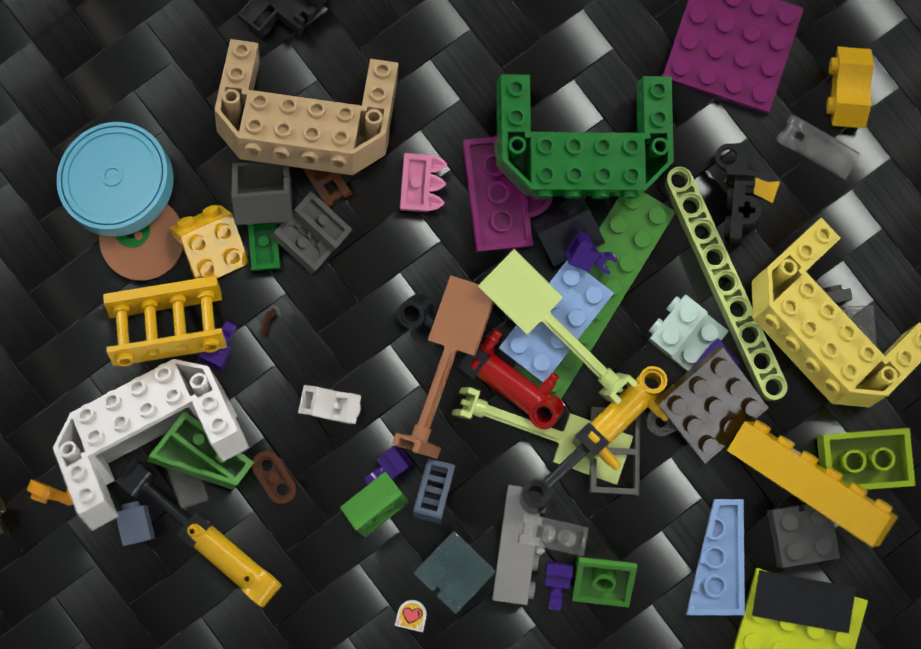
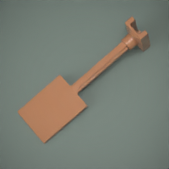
M450 275L428 337L429 341L444 346L441 360L418 425L415 424L411 436L396 433L392 444L413 450V452L438 458L441 448L428 442L431 433L430 426L454 358L458 351L476 356L494 304L477 287L479 284Z

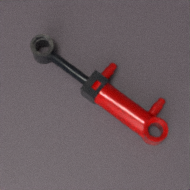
M423 294L412 295L397 310L399 322L407 328L425 325L431 330L435 320L431 316L433 312L431 300ZM411 306L418 309L420 316L412 313ZM495 329L488 335L486 340L481 339L476 356L459 351L465 356L458 366L459 369L474 379L477 376L529 415L531 422L537 428L549 429L562 416L564 412L562 400L554 394H549L555 387L559 376L556 373H551L542 385L538 387L494 354L496 352L494 347L502 335L500 330ZM542 407L549 408L552 416L544 414Z

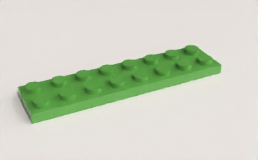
M645 192L641 193L636 199H621L619 196L599 228L606 243L597 247L598 252H612L616 255L618 262L608 260L604 263V265L609 267L610 274H604L595 263L591 270L587 272L614 293L578 339L589 352L676 211ZM569 350L552 372L556 373L559 379L549 394H554L562 399L583 364L571 350ZM516 363L514 366L515 370L536 386L540 387L542 385L541 381Z

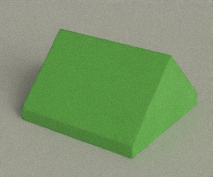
M384 472L340 508L356 531L362 536L367 537L410 502L389 475Z
M577 556L572 601L629 607L637 564Z

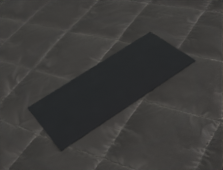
M759 570L752 616L849 633L856 587Z

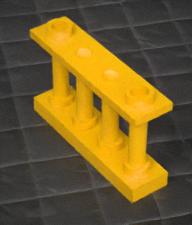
M217 276L103 294L104 305L110 319L116 318L118 345L107 347V353L113 367H126L133 363L200 352H215L218 349L227 348L222 328L215 329L212 302L222 300ZM201 304L203 331L186 334L184 307ZM173 308L175 336L158 339L156 312ZM144 313L146 341L129 343L128 316Z

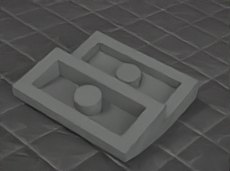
M310 191L293 209V221L282 222L270 236L313 274L352 231V228Z

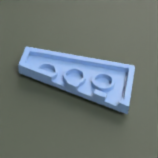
M713 499L686 615H745L743 499Z

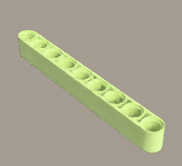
M675 167L670 170L665 178V190L758 394L766 401L778 400L787 392V382L763 329L753 319L752 305L692 174L685 167ZM680 175L685 180V186L682 188L675 187L671 182V177ZM688 200L694 202L697 211L692 214L687 213L683 209V202ZM695 227H705L708 230V238L699 239L695 235ZM708 252H716L719 255V265H711L707 261L706 256ZM726 277L731 281L732 288L730 291L720 289L718 285L719 278ZM732 303H739L743 307L742 317L732 315L730 312ZM744 329H751L755 333L753 343H747L743 340L742 331ZM757 354L763 355L766 358L767 366L765 369H759L755 366L754 357ZM769 380H773L778 384L779 391L775 396L770 395L766 391V383Z

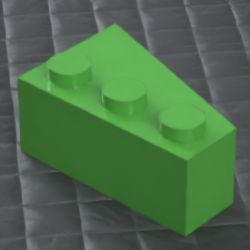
M183 411L147 460V462L232 490L235 489L254 463L241 452L223 461L211 445L202 423L186 411Z

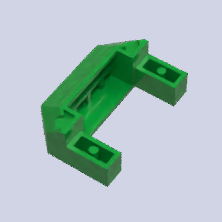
M501 74L496 82L497 139L494 142L496 165L525 196H535L538 199H548L553 196H564L565 199H578L581 196H592L593 199H607L609 196H620L621 199H636L674 162L672 77L643 76L636 84L637 133L531 132L530 75Z

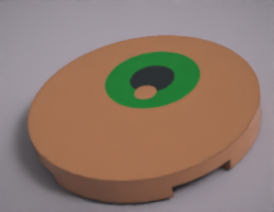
M166 205L161 214L152 223L135 233L113 237L99 235L100 249L105 261L119 275L134 281L158 279L168 274L178 264L184 252L183 245L173 238L170 227L176 225L177 221L180 220L179 216L169 205Z

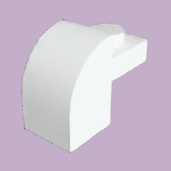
M304 385L298 413L347 424H355L361 409V396Z

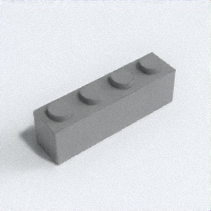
M508 485L492 600L527 605L528 599L534 598L536 582L530 581L532 570L537 571L539 553L534 552L536 541L541 542L543 525L538 524L540 513H528L520 505L519 499L523 487ZM533 490L527 493L529 500L532 502H540L543 499L538 491Z

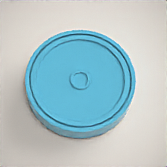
M126 122L104 123L83 132L69 145L58 167L57 190L64 208L85 229L103 236H124L145 228L164 210L173 188L172 164L160 143L145 129Z

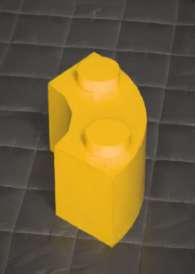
M838 47L836 58L831 57L829 74L833 75L831 97L827 99L826 113L831 114L832 126L866 128L871 109V82L874 69L871 49Z

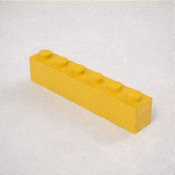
M756 420L755 423L744 421L727 449L728 452L871 547L880 546L898 517L891 512L893 508L880 499H877L876 502L866 496L868 493L866 489L856 483L847 484L841 480L843 475L831 467L824 469L817 464L818 458L806 451H803L801 454L793 448L795 444L784 436L775 437L769 433L771 428L759 420Z

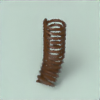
M275 309L267 312L263 317L265 319L262 320L264 322H261L263 323L261 324L263 328H260L262 332H259L263 336L267 335L269 322L276 316Z

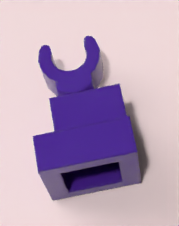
M580 230L565 253L570 265L587 272L591 270L595 263L604 274H610L609 267L604 265V263L608 260L618 262L614 253L598 252L589 234Z
M228 321L222 327L227 348L218 349L215 352H200L198 355L200 362L221 373L224 371L227 360L232 353V349L228 344L237 331L236 325Z
M394 445L377 460L381 466L363 480L369 485L384 472L391 479H394L414 463L400 446Z
M546 561L544 584L545 586H551L548 608L549 610L560 611L562 589H570L573 565Z

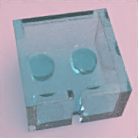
M453 531L419 566L414 574L431 591L438 587L440 591L437 593V596L456 614L496 571Z

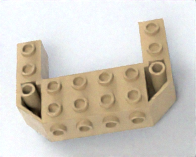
M230 39L215 105L217 132L239 159L354 175L385 156L389 143V128L398 82L397 62L370 59L362 106L254 91L260 63L259 45L255 42Z

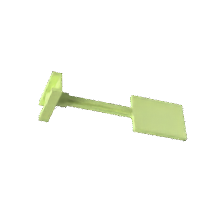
M515 249L477 286L526 335L539 322H543L598 377V381L604 386L599 394L606 401L619 404L621 399L616 393H621L624 385L635 387L638 384L630 375L615 374L610 368L606 369L551 314V310L563 297Z
M470 387L460 389L459 393L467 396L466 400L462 399L460 403L464 405L463 409H453L451 414L466 419H471L472 415L480 418L486 416L558 443L553 462L561 464L577 448L572 443L574 436L588 422L591 423L590 420L569 413L563 431L553 428L539 429L529 419L487 405V401L479 399L480 391ZM622 432L608 447L629 449L634 436ZM613 454L621 463L617 470L608 466L598 457L597 478L617 485L627 455ZM584 456L572 469L589 475L590 460Z

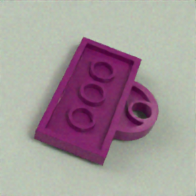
M497 137L462 141L476 253L532 247L533 238L530 219L542 214L549 207L553 197L538 199L535 196H525L497 168L494 142Z

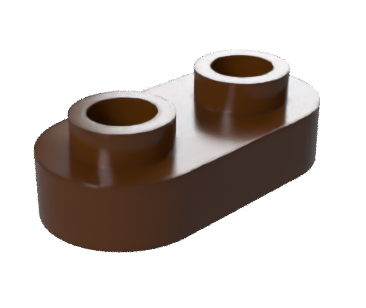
M270 451L258 453L253 459L252 469L272 501L278 504L289 503L297 493V486L293 478L275 453ZM266 460H270L273 465L269 471H265L262 468V464ZM281 484H285L288 488L285 495H280L277 491L278 486Z

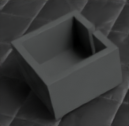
M256 161L232 163V204L235 225L293 221L290 166Z
M801 504L767 510L777 567L785 568L840 558L834 522L810 505Z

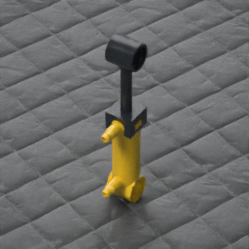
M655 366L645 368L635 379L638 384L635 387L628 386L618 396L621 399L619 404L611 402L591 423L588 422L574 436L572 443L577 448L543 481L533 479L525 483L519 499L520 505L525 511L533 514L543 511L550 499V489L584 456L592 463L600 457L608 466L617 470L621 463L607 447L647 407L664 422L668 420L654 402L662 395L667 386V375L661 368ZM644 380H655L658 388L651 389L647 387ZM533 490L538 491L543 499L540 502H532L529 500L527 493Z
M134 459L117 478L116 482L136 499L141 494H146L183 526L177 535L184 542L208 559L238 585L250 599L259 606L264 607L280 589L282 584L218 531L201 513L195 512L191 518L152 485L156 475L140 461Z

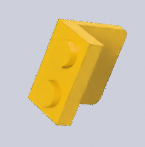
M221 205L209 206L203 210V213L194 217H184L178 220L176 225L170 227L173 238L183 245L194 279L217 276L218 278L245 266L248 262L233 215Z

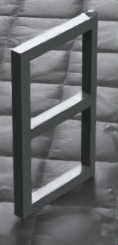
M591 407L590 421L592 422L605 407ZM640 415L634 420V449L607 447L612 454L633 455V489L596 487V459L593 463L590 461L589 493L639 496Z

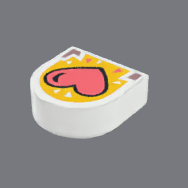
M417 600L404 602L398 610L395 626L423 632L427 616L424 605Z

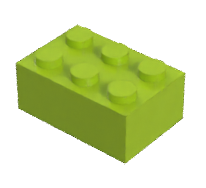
M910 428L817 436L820 466L824 469L831 467L843 475L841 480L847 484L856 483L866 490L915 486Z

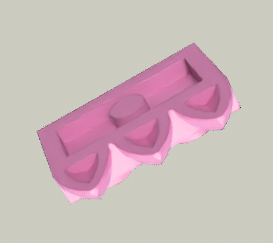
M404 153L401 211L428 212L444 205V201L440 197L430 193L440 190L446 185L443 179L431 174L441 171L447 166V163L442 158L434 155Z

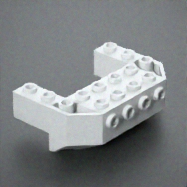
M172 359L70 413L53 446V450L77 513L91 530L118 517L106 485L115 481L108 463L167 433L183 411H186L202 423L211 445L223 461L249 448L235 418L237 417L236 412L209 366Z

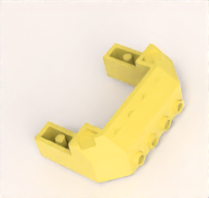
M820 218L752 280L753 319L832 404L871 407L887 397L921 363V323L919 322L903 333L883 354L806 272L841 239Z

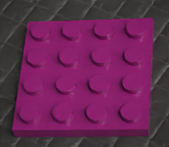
M688 0L663 77H672V83L769 114L804 8L781 0Z

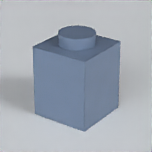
M139 501L122 505L123 510L117 512L118 517L116 518L122 545L128 546L155 539L148 505L140 506Z

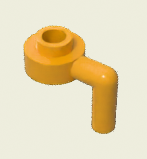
M30 480L27 491L31 492V499L44 504L47 503L48 499L68 506L74 504L69 489L63 492L42 482Z

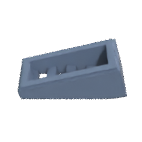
M430 458L427 459L413 510V517L441 524L455 465ZM434 470L446 473L447 476L443 478L431 475L430 472ZM429 481L444 485V487L440 489L428 486L427 484ZM425 493L440 496V501L424 497ZM424 504L438 509L433 511L421 507Z

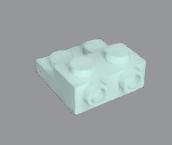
M685 294L682 299L676 296L666 309L670 314L664 321L659 318L650 328L649 332L653 335L648 341L688 372L706 349L717 338L722 340L728 333V330Z

